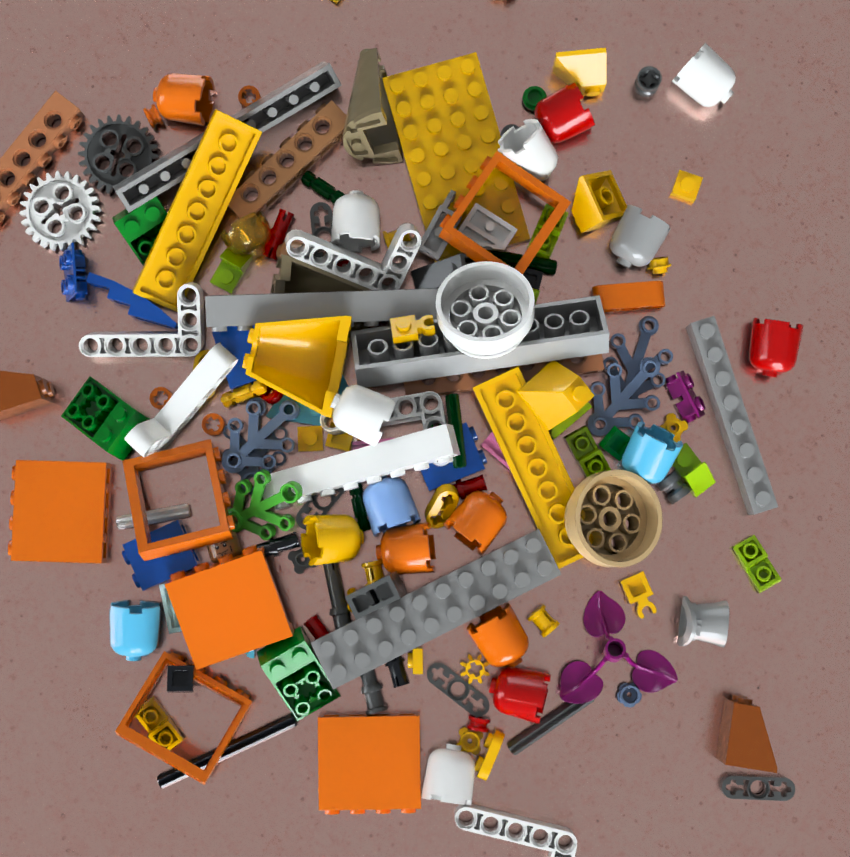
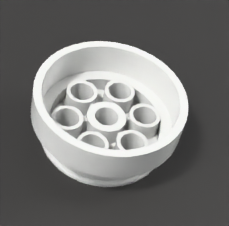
M482 261L464 265L450 273L437 291L436 313L438 325L443 335L453 346L468 356L481 359L503 356L515 349L532 327L535 314L533 289L523 274L506 264Z

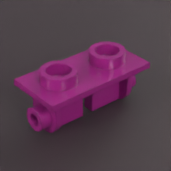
M683 370L676 373L677 379L675 375L666 378L667 384L665 385L673 400L682 396L683 401L677 403L676 406L682 419H686L687 423L696 419L694 414H697L698 418L704 416L703 410L706 407L700 396L696 397L693 391L694 382L688 373L685 374Z

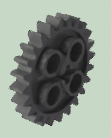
M119 114L116 121H113L110 115H108L107 123L105 124L102 120L98 119V128L90 125L92 134L83 133L86 139H88L87 142H79L80 146L85 148V151L78 152L79 156L85 158V160L79 162L80 166L87 167L83 172L84 176L92 174L89 182L93 184L98 181V190L106 186V193L109 195L114 185L128 178L121 174V170L125 165L133 166L134 173L153 163V160L160 159L159 155L153 153V151L159 149L158 145L150 144L155 139L154 135L146 137L149 131L148 127L140 130L141 122L139 120L132 125V118L130 116L123 122ZM109 134H114L117 137L116 143L112 146L104 144V139ZM125 134L127 137L122 147V153L125 157L119 158L117 172L113 177L111 174L116 165V158L113 154L119 153L121 139ZM134 141L139 142L141 149L137 153H130L128 151L129 144ZM101 158H108L110 160V165L105 170L98 169L97 163Z

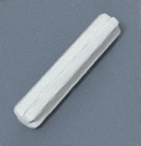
M188 504L146 511L148 524L190 517V507ZM132 514L116 517L118 529L134 527Z

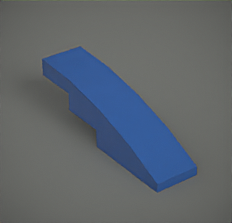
M89 272L86 282L92 286L109 290L107 298L112 302L130 307L128 315L132 318L178 331V324L146 298L134 294L133 290L113 280Z

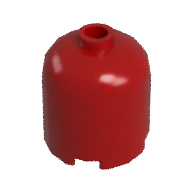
M575 82L543 98L535 106V118L540 122L552 143L566 141L595 126L589 108L584 110L580 103V99L584 97Z
M753 318L748 354L750 364L756 369L763 370L762 375L777 377L778 373L790 371L797 361L804 325L796 324V328H791L790 322L765 319L764 324H761L758 318Z
M509 666L504 668L499 673L497 679L492 678L489 693L493 694L495 708L501 713L540 724L541 716H538L537 713L543 714L548 693V684L545 681L550 682L551 674L520 667Z

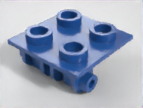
M71 243L64 250L63 256L59 258L60 270H64L61 292L62 295H66V302H69L74 296L76 300H85V295L88 294L87 282H77L85 281L87 277L76 276V274L86 273V269H76L86 267L85 255L82 254V250H74V243Z

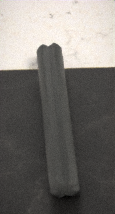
M594 700L582 704L565 703L543 718L540 724L536 723L507 744L509 750L513 755L519 754L594 702Z

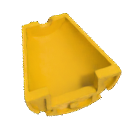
M336 316L255 323V328H250L248 343L252 344L250 354L245 353L242 368L246 369V375L331 418L334 409L330 405L335 394L339 393L349 344L348 334L351 330L352 317Z

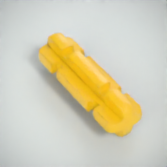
M258 380L254 381L253 385L249 383L234 389L233 393L232 391L223 393L221 402L224 407H231L235 405V402L238 404L254 398L255 394L259 396L266 393L267 385Z

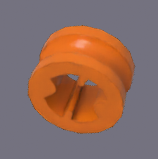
M244 86L239 91L238 99L243 108L252 104L247 103L246 99H243L244 96L247 97V93H252L253 97H256L255 100L252 99V103L261 98L259 91L254 86Z
M152 104L150 109L144 108L143 110L151 127L155 129L157 124L163 125L164 122L155 104Z
M164 387L155 388L150 394V403L159 410L164 407V405H160V402L155 400L160 396V392H164L163 395L168 396V399L164 400V405L173 396L171 391Z
M210 413L203 418L202 428L205 433L211 436H218L223 433L226 423L220 415ZM210 419L220 421V425H217L219 427L217 431L212 428L208 429L207 424L210 425L208 422Z

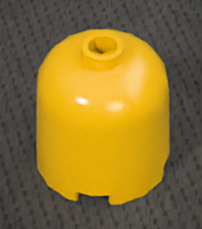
M308 515L303 520V524H307L306 533H301V547L304 558L309 557L310 559L308 563L310 566L347 562L353 560L358 555L361 545L364 543V533L360 530L356 520L351 516Z

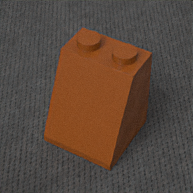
M0 371V420L54 403L52 396H55L54 388L51 382H47L46 379L34 374Z
M732 694V699L724 698L716 758L729 766L777 773L776 761L760 707L753 704V699H749L746 696Z

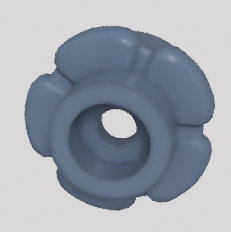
M623 683L619 686L617 699L625 707L630 708L641 701L642 694L634 683ZM628 692L631 693V697L627 696Z

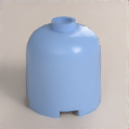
M386 475L382 477L381 482L370 484L364 490L362 495L363 503L374 537H378L381 531L384 533L389 528L404 526L412 520L414 524L421 521L409 488L403 479L399 477L391 478Z

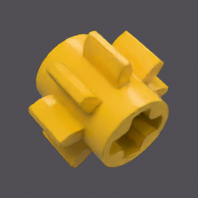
M469 653L467 663L460 661V664L465 667V670L460 675H468L469 684L472 683L473 679H477L482 684L481 677L483 674L486 676L490 675L484 668L489 663L487 661L482 663L481 653L478 654L477 658H472ZM472 662L482 666L479 668V674L477 675L474 672H468Z

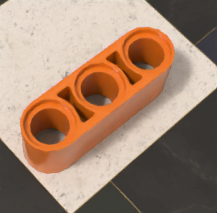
M663 281L607 284L592 287V296L600 295L604 313L665 307Z

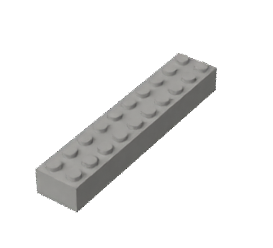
M600 295L535 304L534 321L527 335L511 352L496 358L481 359L460 352L443 335L437 319H433L435 335L425 336L419 334V340L397 344H393L391 325L350 331L357 384L365 388L609 353V330Z
M537 529L310 643L332 688L335 689L561 575V572L540 530Z

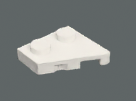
M475 203L458 231L484 249L500 252L505 251L518 230L477 203Z

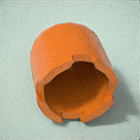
M167 74L161 79L158 87L154 88L153 101L156 102L159 113L165 119L205 126V122H210L214 109V101H210V90H215L213 79L211 76Z
M475 491L463 500L443 524L447 530L452 527L457 532L454 537L472 551L477 548L478 553L483 555L507 521V513L501 505L503 500L494 492L487 494L483 491Z
M424 522L387 529L381 537L380 545H376L377 560H382L383 566L388 572L393 573L397 571L398 575L434 573L436 567L435 565L431 566V559H436L434 535H428L427 530L431 529V523Z
M509 603L505 605L504 609L498 606L479 616L481 622L474 626L473 623L468 625L467 631L490 665L494 667H504L507 665L515 667L523 661L521 657L529 647V640Z

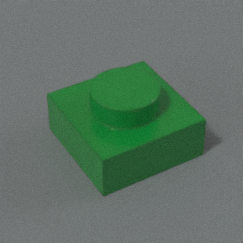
M614 425L599 445L620 461L630 437Z

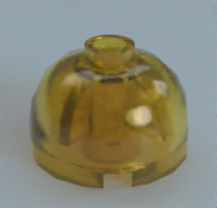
M260 211L259 216L253 212L230 224L232 227L231 231L227 233L224 229L220 234L221 239L230 252L236 256L246 257L251 255L252 258H256L265 252L264 247L271 238V228L265 215Z

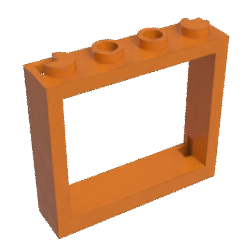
M496 151L492 158L487 156L480 166V169L483 170L480 176L474 175L466 186L469 189L467 195L463 196L461 194L453 205L456 209L453 215L447 214L439 225L443 228L439 237L475 262L492 261L506 264L454 228L494 168H497L554 208L514 267V269L523 274L571 202Z
M211 439L156 452L146 457L139 456L122 461L138 553L144 561L234 539L232 530L235 529V521L233 515H229L227 508L231 506L228 491L224 492L223 484L227 483L224 470L219 469L218 464L219 461H222L219 447H214ZM206 455L220 526L151 542L139 472Z
M164 651L115 730V733L205 785L251 707L252 701L249 700L250 696L244 693L243 690L237 688L234 691L228 688V683L218 676H215L213 679L205 674L206 670L204 668L196 670L194 665V681L240 707L205 769L199 768L130 728L167 665H188L183 662L184 657L172 651L170 654Z

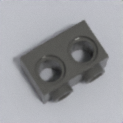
M397 571L350 593L345 598L357 620L402 598L408 593Z

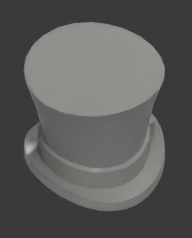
M683 596L677 644L679 646H687L691 641L698 640L724 648L729 628L728 602L725 600L715 603L696 604L690 602L687 596Z

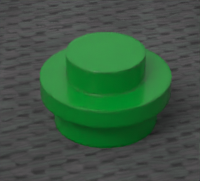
M531 86L524 91L522 101L527 109L535 111L537 103L547 97L542 88Z

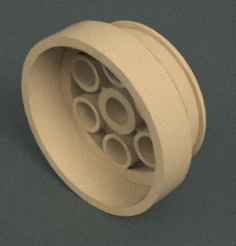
M626 470L602 471L585 478L569 498L564 517L566 532L573 546L588 561L603 567H627L641 562L655 548L661 534L663 522L661 505L653 488L642 477ZM596 490H597L598 493H599V500H598V501H597L596 498H595V492H596ZM618 495L621 497V505L617 501ZM582 509H583L584 512H585V519H584V520H582V518H581V510H582ZM604 514L607 516V524H606V525H605V523H604V521H603V516H604ZM626 519L629 521L628 529L626 527ZM590 533L593 535L592 544L589 542ZM613 538H614V540H615V547H614V548L612 547V544H611V541H612Z

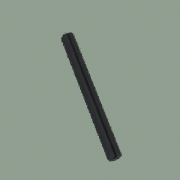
M286 715L231 741L219 762L296 727L297 721L294 715ZM216 749L189 762L204 770ZM173 768L157 776V782L160 788L164 789L189 776Z

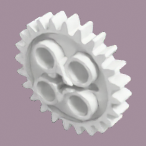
M56 171L55 178L46 173V181L38 177L39 185L37 187L29 184L33 190L32 193H23L28 198V201L20 202L26 208V210L19 212L23 217H27L21 221L22 225L29 226L25 232L28 235H33L32 240L37 243L41 240L40 246L46 248L49 244L52 251H55L59 245L60 250L64 252L66 245L74 243L75 250V242L83 246L84 241L82 238L84 236L89 239L92 238L89 230H98L93 225V222L101 221L95 215V213L102 211L99 206H95L100 201L97 196H93L96 191L93 188H88L89 183L86 180L81 182L79 175L76 174L72 179V175L68 171L65 173L64 178L59 171ZM63 190H69V196L64 200H60V193ZM48 203V210L44 213H39L40 206ZM62 207L63 214L59 215L58 209ZM82 210V217L78 220H73L74 212ZM61 223V231L52 233L53 226Z

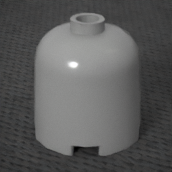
M629 204L611 237L610 249L618 257L616 262L626 268H630L631 265L643 267L654 258L671 228H669L670 226L654 215L649 219L640 214L643 209Z

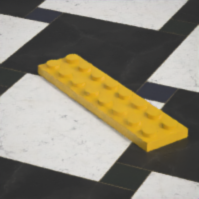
M215 109L134 285V294L178 312L177 292L184 284L194 281L262 134L261 131ZM190 288L185 289V297L187 296Z
M519 366L472 387L531 517L537 529L540 530L560 569L583 558L571 543L565 528V509L575 488L549 432L517 393L526 383ZM583 509L581 510L582 520L585 519V512ZM590 533L589 542L592 544L593 535Z

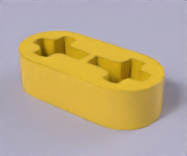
M451 484L439 486L425 509L426 522H430L432 528L443 527V523L458 505L459 496L455 486Z

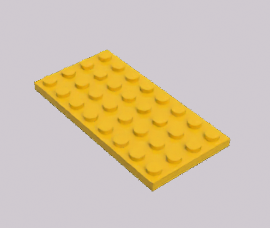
M476 52L382 78L425 231L440 204L444 203L450 190L455 191L456 194L448 209L455 212L454 203L461 194L463 196L467 195L469 189L466 186L474 175L479 177L483 172L480 166L486 157L492 158L496 151H498L497 149L500 148L498 140L501 136ZM494 168L462 214V219L456 229L460 228L475 203L518 229L508 246L530 241L514 181L497 168ZM448 243L439 261L462 252Z

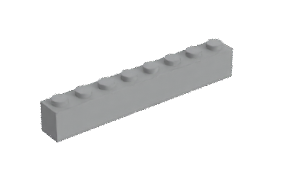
M715 316L690 323L686 330L747 514L755 515L777 508L778 504Z

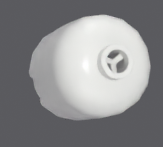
M705 43L672 82L700 105L712 107L720 101L724 104L733 95L734 92L731 88L735 84L736 76L733 69Z
M527 119L523 121L525 125L518 129L512 126L498 140L500 148L497 150L542 182L547 180L556 168L558 155L540 122L536 119Z
M353 190L336 200L333 208L331 243L354 253H361L362 248L371 247V251L380 247V209L374 198L365 195L362 191Z
M350 385L344 389L341 395L336 393L330 405L334 409L333 422L340 430L367 444L376 446L383 434L380 431L383 420L389 422L395 407V400L363 386Z
M446 744V749L434 750L427 760L421 798L471 806L475 775V761L469 753L461 751V746Z

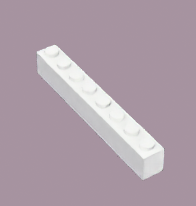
M443 424L377 443L376 446L369 445L271 473V481L265 485L263 499L265 500L279 493L280 488L289 481H295L302 486V497L297 500L298 504L312 501V496L320 494L321 497L336 494L335 490L339 488H344V491L359 488L358 483L367 481V484L381 482L382 477L390 475L391 478L403 476L406 474L405 470L414 468L415 471L430 468L429 463L438 461V464L441 465L453 462V457L460 455L454 427L450 424ZM260 476L261 480L265 481L264 476ZM284 501L274 507L275 510L290 507V505Z

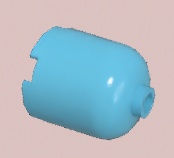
M641 421L637 423L623 453L622 467L626 471L639 475L649 484H657L663 481L683 447L682 441L676 443L673 440L675 435L655 424L648 428Z
M129 600L111 603L109 626L110 646L113 651L119 655L126 656L127 661H140L141 656L149 655L156 649L159 641L161 614L159 603L140 600V605H129Z

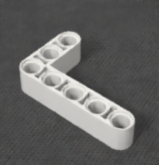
M404 223L397 229L382 263H378L301 230H291L285 237L286 249L291 257L371 290L400 289L422 241L416 226ZM407 233L415 234L413 240L408 242L403 241V237ZM294 240L303 241V245L299 248L290 246ZM318 249L326 251V254L320 258L313 255ZM398 255L404 256V260L401 263L396 264L392 262L394 257ZM340 259L349 260V263L344 267L336 265ZM364 268L371 269V273L367 276L359 274ZM390 277L394 279L390 285L382 284L385 278Z
M188 282L179 288L177 292L178 331L91 332L81 338L79 349L87 357L195 356L203 349L205 344L203 290L195 282ZM186 288H192L196 292L195 300L191 301L185 297L184 292ZM187 313H193L196 316V325H190L186 322L185 316ZM89 338L96 340L98 343L97 350L89 348ZM114 338L122 341V350H117L113 347L112 340ZM138 338H143L147 341V350H142L137 346ZM163 338H168L172 341L173 348L171 350H167L162 346ZM187 338H194L197 341V349L192 350L188 348L186 344Z
M221 343L214 345L155 418L137 424L126 435L124 440L142 457L165 449L237 364L238 359Z
M433 391L391 398L395 400L394 410L389 422L383 420L381 427L422 420L423 430L429 429L434 423L447 424L442 399ZM429 399H436L438 401V406L434 410H427L425 408V403ZM405 403H410L413 405L412 412L407 415L401 414V406ZM321 414L320 424L326 432L332 435L346 433L337 427L329 428L327 421L330 417ZM437 461V462H433V464H434V465H437V466H445V465L448 464V463H446V464H441V465H439V464H438V461Z
M459 804L455 809V823L462 830L549 851L548 857H575L577 839L573 831L567 827L474 804L471 806ZM462 811H470L473 814L469 822H463L459 819V814ZM487 817H494L498 820L497 825L493 828L485 827L483 822ZM513 823H519L522 825V830L518 834H511L508 831L509 826ZM536 830H545L547 832L546 837L543 840L534 839L533 834ZM568 835L571 837V842L568 846H560L558 844L561 836Z

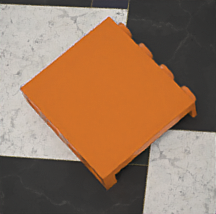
M16 460V465L12 467V480H15V487L10 496L11 505H14L13 515L9 519L12 540L8 543V554L11 555V561L107 563L111 464L104 462Z
M256 545L242 549L243 554L234 557L232 553L218 558L219 562L209 565L208 562L194 566V571L186 574L184 570L171 574V579L165 583L196 670L293 636L294 628L292 622L288 621L264 555V546L257 548Z
M420 713L319 715V811L325 810V814L328 815L340 814V810H350V814H364L365 810H375L377 814L391 813V809H401V813H415L416 809H421Z

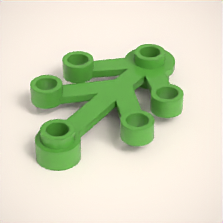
M262 469L254 475L255 485L250 507L243 510L245 496L252 491V484L247 479L236 483L233 508L228 509L229 515L235 516L238 520L237 522L234 518L235 529L232 530L233 532H240L245 529L259 535L263 540H269L276 534V529L272 524L277 525L283 531H288L294 527L295 519L292 515L285 514L280 516L268 511V509L284 501L286 503H294L299 500L303 493L302 486L299 483L289 481L280 488L279 493L262 501L265 485L271 481L270 472ZM260 474L264 476L265 481L261 480ZM241 484L246 487V491L242 489ZM255 516L269 523L261 526L248 519ZM284 519L288 521L289 526L284 523ZM265 529L269 531V535L266 534Z

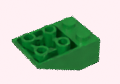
M157 196L131 212L124 209L112 217L115 226L143 266L168 213Z
M89 376L61 415L62 418L98 446L122 461L125 460L133 449L124 440L126 435L137 424L150 420L142 412L91 376Z
M301 627L294 630L292 637L269 644L257 651L261 668L297 721L341 696L337 688H332L310 641Z

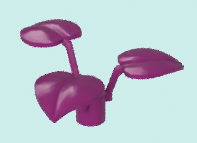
M598 591L586 606L583 623L586 631L592 637L605 635L608 642L603 650L604 657L593 670L589 664L582 661H575L567 665L561 675L560 698L572 704H582L594 700L603 689V681L596 673L607 661L618 662L622 658H625L632 667H635L632 672V680L641 691L647 693L658 692L676 683L678 677L671 663L656 651H641L637 656V663L629 657V654L626 653L624 642L609 635L616 634L622 630L626 619L625 613L616 601L608 597L604 592Z

